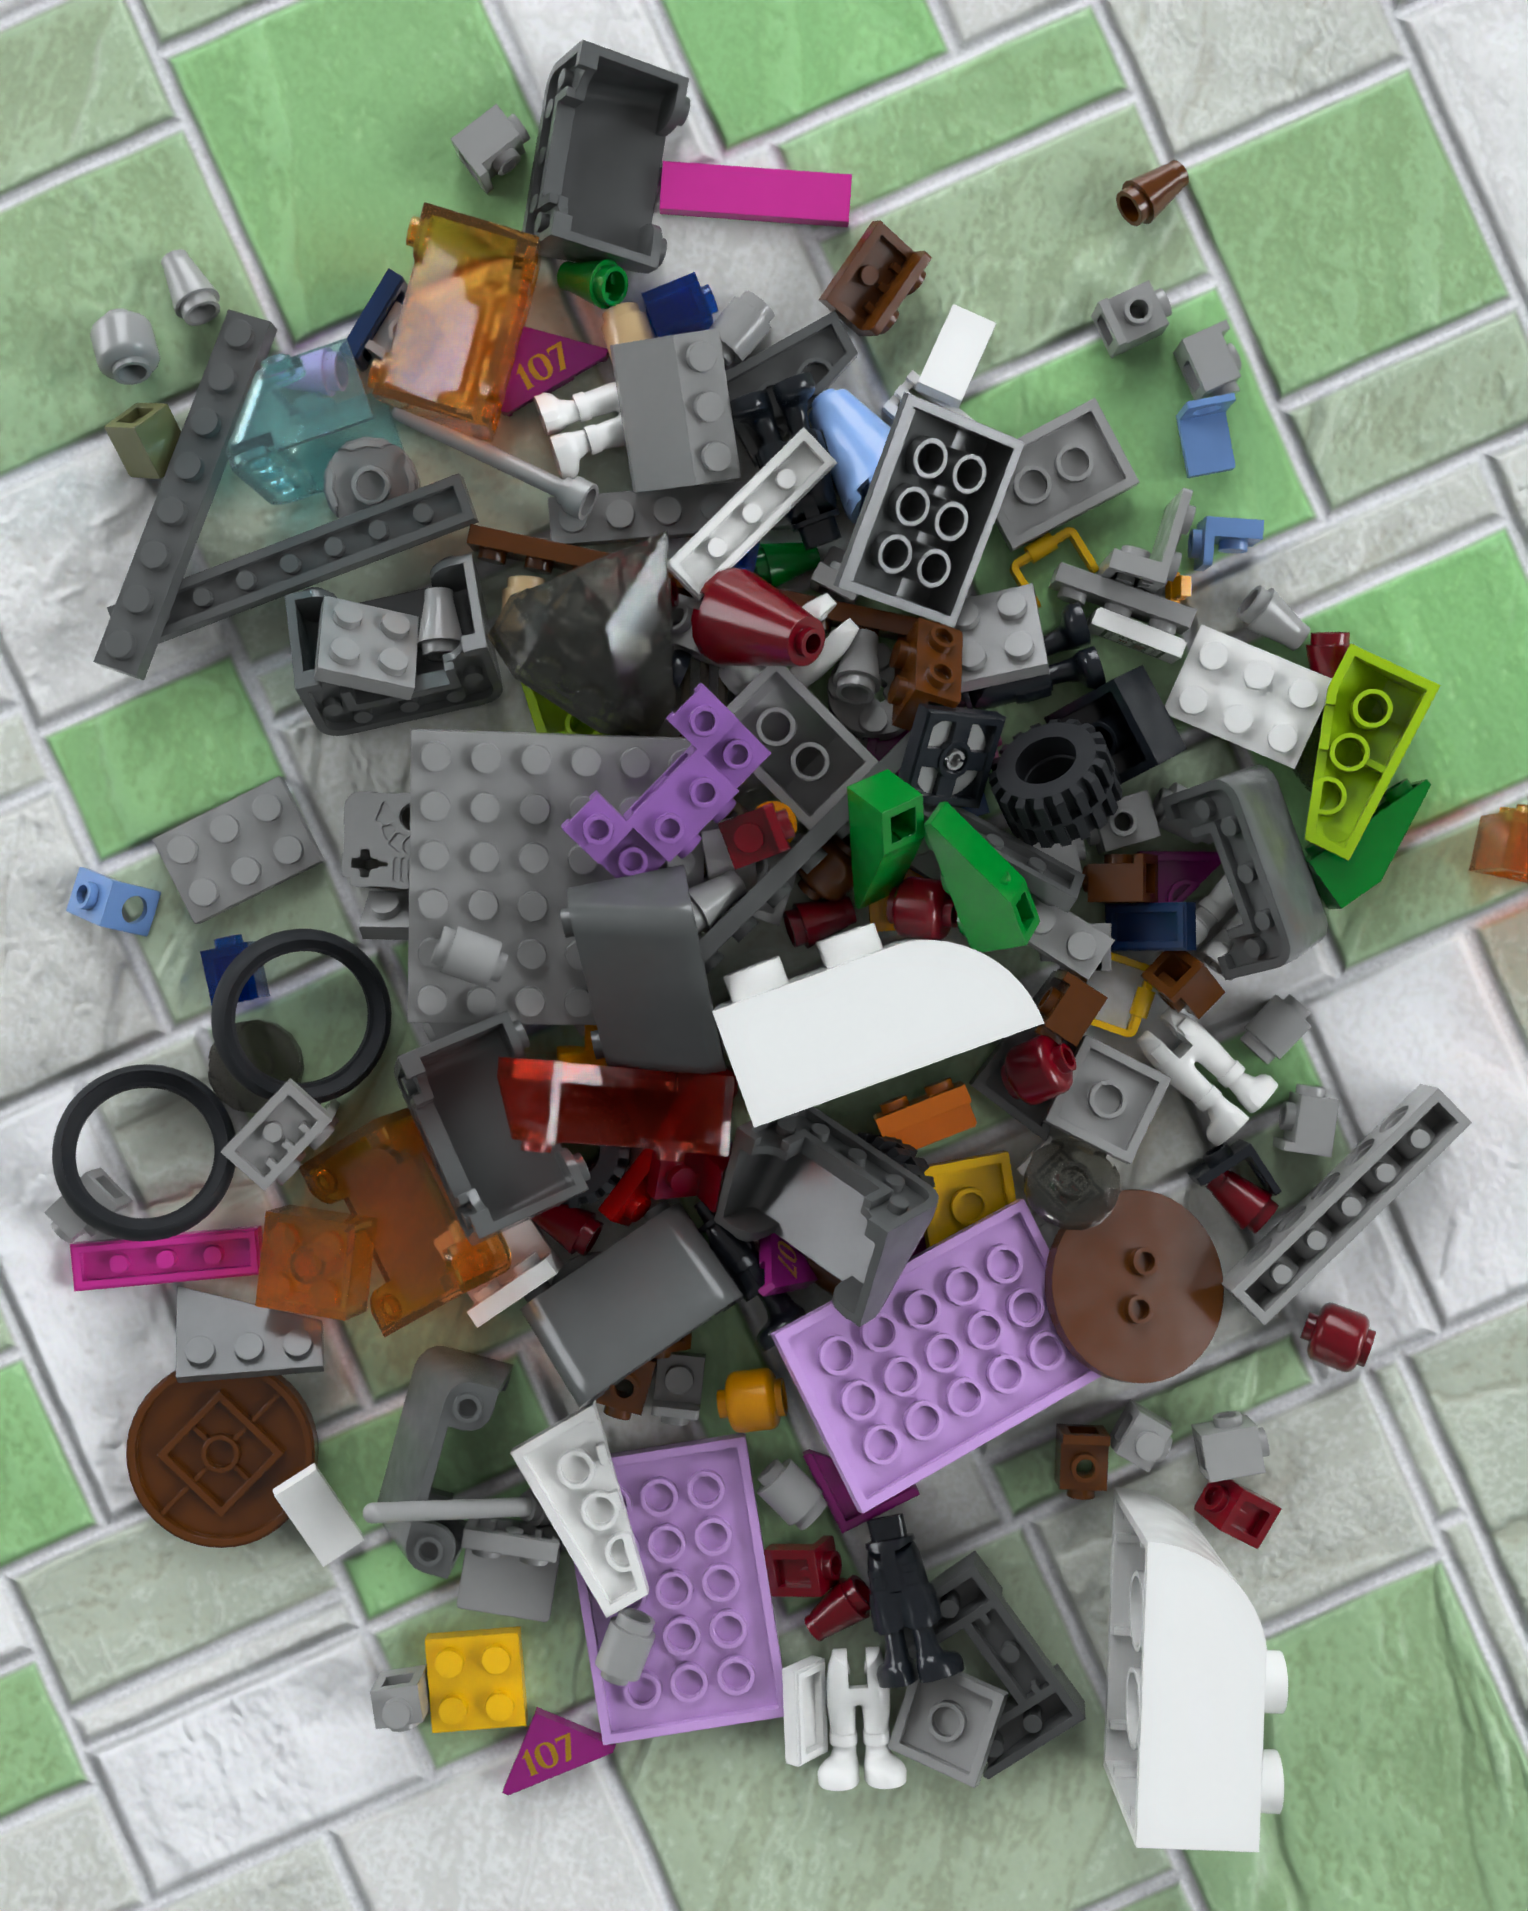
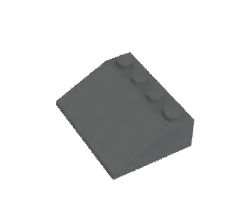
M904 392L833 585L955 628L1025 442Z

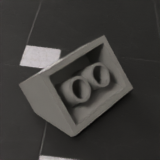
M719 328L610 345L633 493L741 478Z

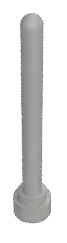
M398 403L392 409V415L396 421L556 497L557 503L562 505V510L571 516L584 520L596 503L598 485L580 476L575 479L567 477L564 480L405 403Z
M531 1488L522 1493L520 1497L373 1502L367 1504L363 1509V1517L368 1523L520 1517L531 1526L551 1525Z

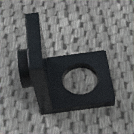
M1241 1139L1230 1146L1227 1142H1224L1219 1146L1213 1147L1203 1155L1202 1158L1205 1162L1188 1172L1191 1180L1202 1187L1245 1159L1265 1190L1275 1196L1282 1192L1252 1144Z

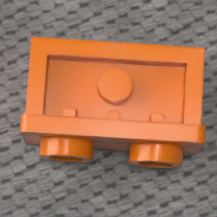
M951 1077L925 1086L926 1094L908 1101L906 1095L886 1101L879 1105L882 1112L873 1115L882 1137L888 1136L900 1139L903 1144H909L916 1150L973 1128L977 1124L970 1106L972 1100L966 1085L961 1081L953 1083Z

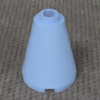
M827 389L813 400L809 421L812 428L822 429L828 451L837 462L830 470L832 480L846 515L852 523L856 524L891 427L846 389L836 391L835 389Z

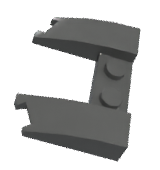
M973 1551L931 1581L937 1593L936 1597L942 1619L933 1625L939 1644L961 1629H964L1011 1694L1007 1697L987 1764L984 1768L983 1777L987 1779L992 1778L1086 1719L1084 1699L1058 1664L1053 1666L1002 1596L1003 1588L976 1551ZM905 1627L903 1630L910 1657L915 1660L917 1655L913 1631Z

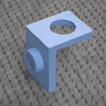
M1235 393L1188 401L1176 415L1187 478L1231 471L1235 468L1226 411L1236 401Z
M80 867L66 911L101 927L148 936L161 892L117 881L91 869ZM139 896L143 901V912L137 920L126 922L122 916L123 905L130 897Z

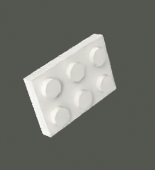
M1201 624L1167 699L1165 708L1169 716L1295 769L1325 705L1327 688L1332 678Z

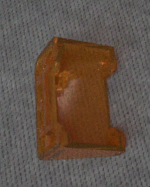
M424 202L421 216H412L407 232L406 245L413 247L415 262L391 351H386L382 360L374 358L369 372L368 387L374 389L372 394L378 401L463 434L492 443L501 418V408L522 329L526 325L541 266L540 237Z
M408 1107L371 1120L299 1167L313 1196L327 1204L344 1200L386 1282L374 1290L370 1298L372 1315L384 1337L492 1281L510 1269L512 1263L511 1252L502 1233L474 1246L469 1243Z

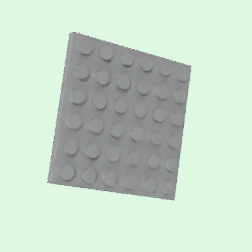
M411 729L407 1023H478L507 1010L512 1022L519 1020L522 1024L596 1025L575 937H565L560 909L568 907L567 888L614 879L615 877L564 832L561 825L567 818L571 820L590 800L589 796L595 790L623 816L644 792L688 749L691 743L686 738ZM700 841L694 850L683 859L676 855L670 862L666 861L659 869L684 864L689 888L703 883L704 852L702 842ZM447 926L456 930L457 926H461L503 942L500 952L508 954V959L499 982L489 980L486 988L442 973L440 972V966L430 963L443 927ZM701 931L698 932L699 940L701 939Z

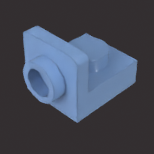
M1206 516L1197 524V529H1191L1189 534L1187 552L1188 558H1194V571H1205L1212 566L1214 544L1219 545V552L1246 553L1248 547H1252L1263 540L1264 520Z

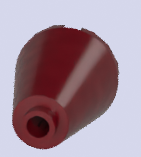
M732 567L717 572L704 584L700 591L705 596L699 610L693 608L691 617L692 638L702 655L720 665L807 666L819 657L824 647L825 630L820 620L759 575L749 570Z

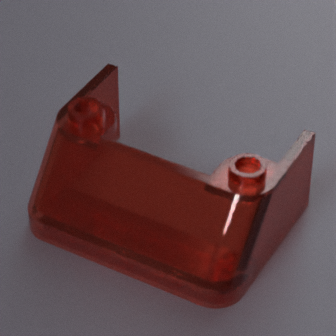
M498 1057L497 1080L511 1139L522 1141V1151L551 1153L552 1145H556V1143H576L656 1150L655 1159L668 1161H684L685 1152L726 1157L729 1155L735 1076L642 1070L566 1063L556 1060Z

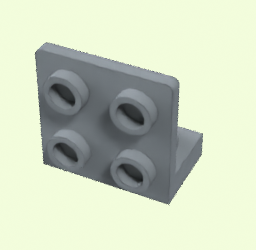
M1182 488L1165 507L1152 553L1130 545L1122 546L1121 550L1114 548L1099 565V570L1096 574L1151 594H1155L1159 589L1164 590L1167 582H1173L1176 577L1182 553L1175 550L1181 535L1188 534L1195 516L1196 507L1189 505L1193 490Z
M290 1078L221 1150V1153L264 1191L274 1181H277L282 1186L301 1166L300 1162L307 1155L303 1150L308 1145L313 1150H317L335 1130L334 1126L339 1122L335 1114L340 1103L333 1099L323 1108Z
M509 1518L469 1519L463 1531L461 1548H465L457 1607L547 1622L551 1615L562 1541L552 1525L531 1526L526 1521Z

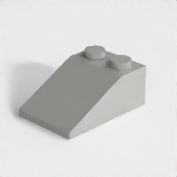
M767 666L727 706L739 721L772 753L753 774L782 803L791 808L795 816L809 831L847 794V786L859 782L879 762L786 666Z

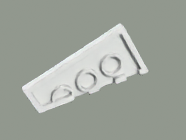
M593 1401L588 1406L582 1407L515 1446L510 1454L606 1618L648 1595L649 1586L595 1401Z

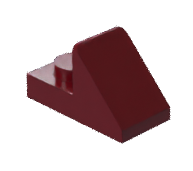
M734 1141L653 1148L646 1192L654 1200L697 1196L712 1212H716Z

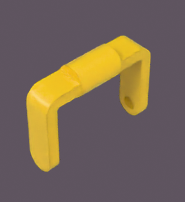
M1066 527L1053 536L1048 532L1024 547L1025 554L1015 559L1010 565L1009 570L1018 586L1029 584L1020 568L1030 562L1036 563L1058 549V544L1068 538L1090 572L1096 573L1099 570V566L1077 530L1072 527ZM1036 596L1038 608H1040L1041 604Z
M1111 952L1112 961L1141 971H1145L1150 966ZM1144 980L1141 987H1137L1129 1010L1131 1016L1126 1029L1094 1019L1091 1025L1124 1037H1133L1138 1031L1142 1018L1147 1019L1156 992H1153V987Z

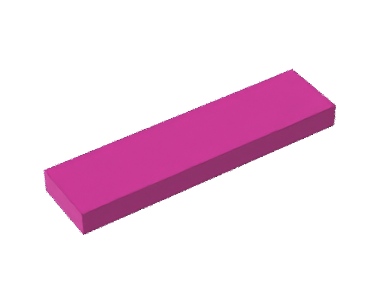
M663 161L659 210L660 214L848 227L852 174Z
M261 1225L183 1232L176 1236L156 1241L139 1242L116 1238L70 1244L74 1291L262 1275L266 1272Z

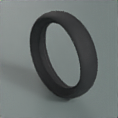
M284 930L265 936L252 943L235 957L225 970L216 988L212 1003L211 1027L213 1039L219 1056L231 1075L252 1093L270 1100L286 1081L278 1080L263 1073L244 1053L238 1040L235 1023L236 1008L240 994L247 981L261 966L281 955L292 952L311 951L322 953L338 960L354 974L362 987L367 1003V1026L358 1050L342 1068L322 1079L297 1083L313 1099L321 1104L351 1091L375 1068L382 1057L390 1035L391 1001L385 981L378 968L353 943L338 935L322 930Z
M143 1064L127 1066L108 1072L93 1080L68 1104L57 1125L53 1140L52 1164L54 1176L68 1206L79 1218L94 1229L106 1235L128 1241L142 1242L166 1239L183 1233L200 1223L223 1199L232 1181L236 1166L221 1153V1150L236 1134L232 1120L221 1100L208 1086L194 1076L163 1065ZM137 1088L163 1089L188 1100L200 1111L207 1121L214 1141L212 1170L200 1192L178 1210L153 1218L123 1216L99 1204L83 1185L76 1164V1147L79 1134L92 1112L114 1095Z

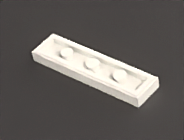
M803 427L664 567L699 601L705 595L700 593L704 584L717 572L732 568L837 462Z

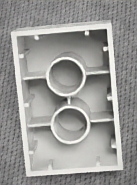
M867 923L815 942L824 966L792 978H787L779 955L726 974L723 978L731 999L717 1004L712 1011L754 1128L1044 1024L1041 1014L1027 990L1006 968L992 958L963 945L937 940L903 939L882 945L875 923Z
M1114 1487L1104 1769L1136 1848L1259 1852L1261 1813L1280 1814L1284 1802V1774L1280 1755L1275 1749H1263L1264 1714H1283L1287 1707L1288 1674L1284 1655L1280 1650H1267L1264 1631L1254 1606L1207 1539L1186 1515L1156 1496L1133 1489Z

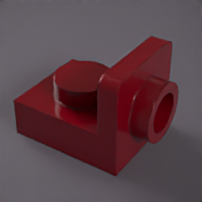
M773 802L718 823L735 870L791 849L788 839L796 837L786 808L777 811Z
M1233 1479L1208 1482L1194 1506L1195 1511L1217 1529L1256 1549L1260 1547L1282 1510L1271 1500L1240 1485Z
M823 1535L814 1544H771L764 1549L771 1597H822L840 1579L842 1560L839 1552L836 1551L832 1535Z

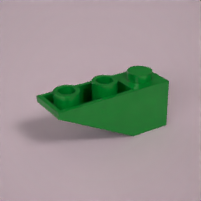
M888 769L847 786L854 903L858 910L889 896L892 888L899 886L904 880L925 836L923 794Z
M1406 778L1385 791L1383 796L1386 801L1376 808L1349 861L1312 843L1305 848L1308 853L1305 859L1318 895L1328 909L1344 908L1382 881L1431 787L1427 779L1410 783Z
M947 801L940 802L924 824L925 841L928 848L936 856L941 869V883L945 892L950 894L957 911V924L961 934L966 936L970 948L979 952L1026 946L1039 925L1040 918L1025 878Z

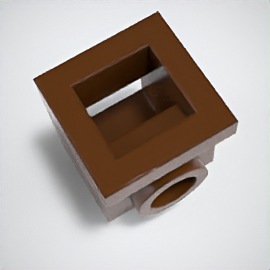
M1132 854L1104 855V864H1088L1083 868L1082 874L1085 877L1082 886L1084 892L1088 893V902L1158 903V855L1134 854L1133 863Z
M1163 951L1140 975L1144 981L1159 992V997L1174 1011L1179 1013L1184 1008L1198 1019L1225 993L1207 967L1187 951Z
M1058 969L1053 977L1061 982L1057 988L1051 986L1040 999L1037 1008L1044 1024L1037 1026L1034 1032L1038 1035L1049 1036L1058 1044H1061L1064 1040L1077 1046L1108 997L1070 972Z
M651 1359L624 1378L632 1382L634 1386L632 1392L619 1391L616 1385L612 1384L604 1392V1395L596 1399V1403L605 1405L603 1412L606 1415L621 1420H630L632 1413L642 1415L657 1359Z
M1056 1424L1054 1480L1059 1489L1067 1490L1066 1495L1070 1498L1090 1500L1095 1498V1491H1107L1108 1453L1111 1436L1103 1425ZM1081 1460H1090L1092 1462L1090 1471H1076V1466Z

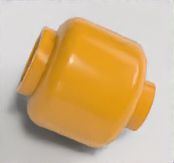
M768 1368L731 1372L727 1376L725 1389L717 1390V1409L720 1419L728 1418L731 1428L738 1433L775 1429L779 1425L781 1417L788 1414L787 1392L784 1379L776 1378L774 1372Z

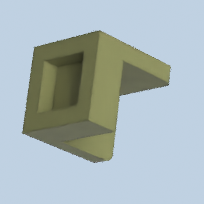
M135 403L105 425L104 428L131 477L161 479L165 476L181 430L168 404Z

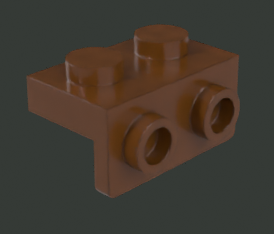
M881 220L872 221L819 298V301L831 312L836 311L839 319L858 336H878L879 334H884L898 319L899 311L897 309L905 297L915 292L923 283L926 277L924 269L932 257L926 251H913Z
M918 617L904 641L899 639L895 643L889 663L890 667L895 669L894 679L888 692V703L893 705L892 726L910 731L919 703L928 704L931 701L950 708L958 706L961 701L963 633L960 630Z

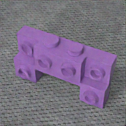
M701 682L693 689L695 693L675 713L672 711L666 717L691 745L623 816L595 790L589 796L590 800L571 820L567 818L561 825L564 832L615 878L658 870L666 861L670 862L676 855L681 859L686 857L701 841L702 837L698 833L711 820L718 823L732 811L736 805L733 797L739 792L737 788L772 754Z

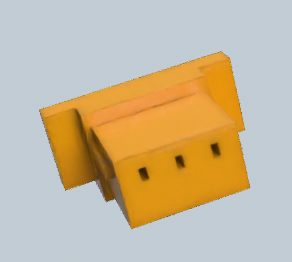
M1177 572L1174 581H1168L1165 586V599L1180 603L1185 598L1191 597V576L1180 575V572Z

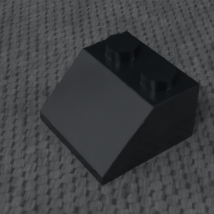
M1143 665L1108 681L1044 717L1047 724L1053 719H1060L1061 722H1066L1068 719L1079 720L1081 725L1089 723L1094 726L1096 732H1100L1104 737L1122 783L1187 749Z

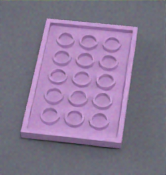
M1017 1199L912 1256L880 1313L861 1327H858L852 1321L842 1316L831 1300L770 1334L858 1512L863 1514L1101 1377L1085 1367L1069 1352L1054 1328L1045 1296V1269L1050 1250L1024 1199Z
M746 1433L610 1453L649 1586L648 1595L627 1607L637 1609L651 1616L655 1620L653 1631L656 1636L638 1681H628L626 1686H618L604 1680L601 1677V1670L595 1665V1660L612 1617L617 1616L618 1612L606 1618L574 1563L603 1745L784 1717L783 1664L769 1587Z

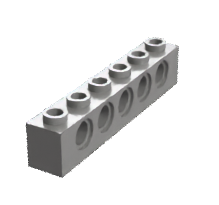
M1420 1084L1223 1277L1221 1284L1253 1317L1263 1325H1266L1472 1122L1439 1088Z

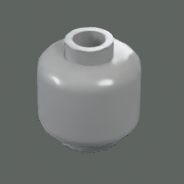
M113 309L93 324L90 337L100 371L108 378L124 385L138 384L147 380L158 367L160 354L150 321L143 315L126 309Z

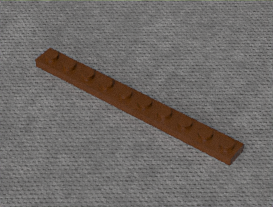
M470 524L466 542L474 552H478L477 559L484 562L505 565L507 558L525 562L524 569L528 571L551 575L553 568L569 571L572 575L594 583H598L599 578L611 580L614 572L621 567L654 563ZM655 563L661 566L667 578L673 577L676 580L679 594L690 598L693 597L664 567V564ZM778 589L801 607L817 598L816 596ZM835 601L837 605L821 623L825 633H830L831 627L837 628L844 621L851 618L859 629L871 630L879 637L904 641L918 618Z

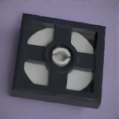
M919 703L898 777L923 794V804L938 805L940 802L947 801L951 806L979 808L1006 717L997 711L959 707L950 708Z

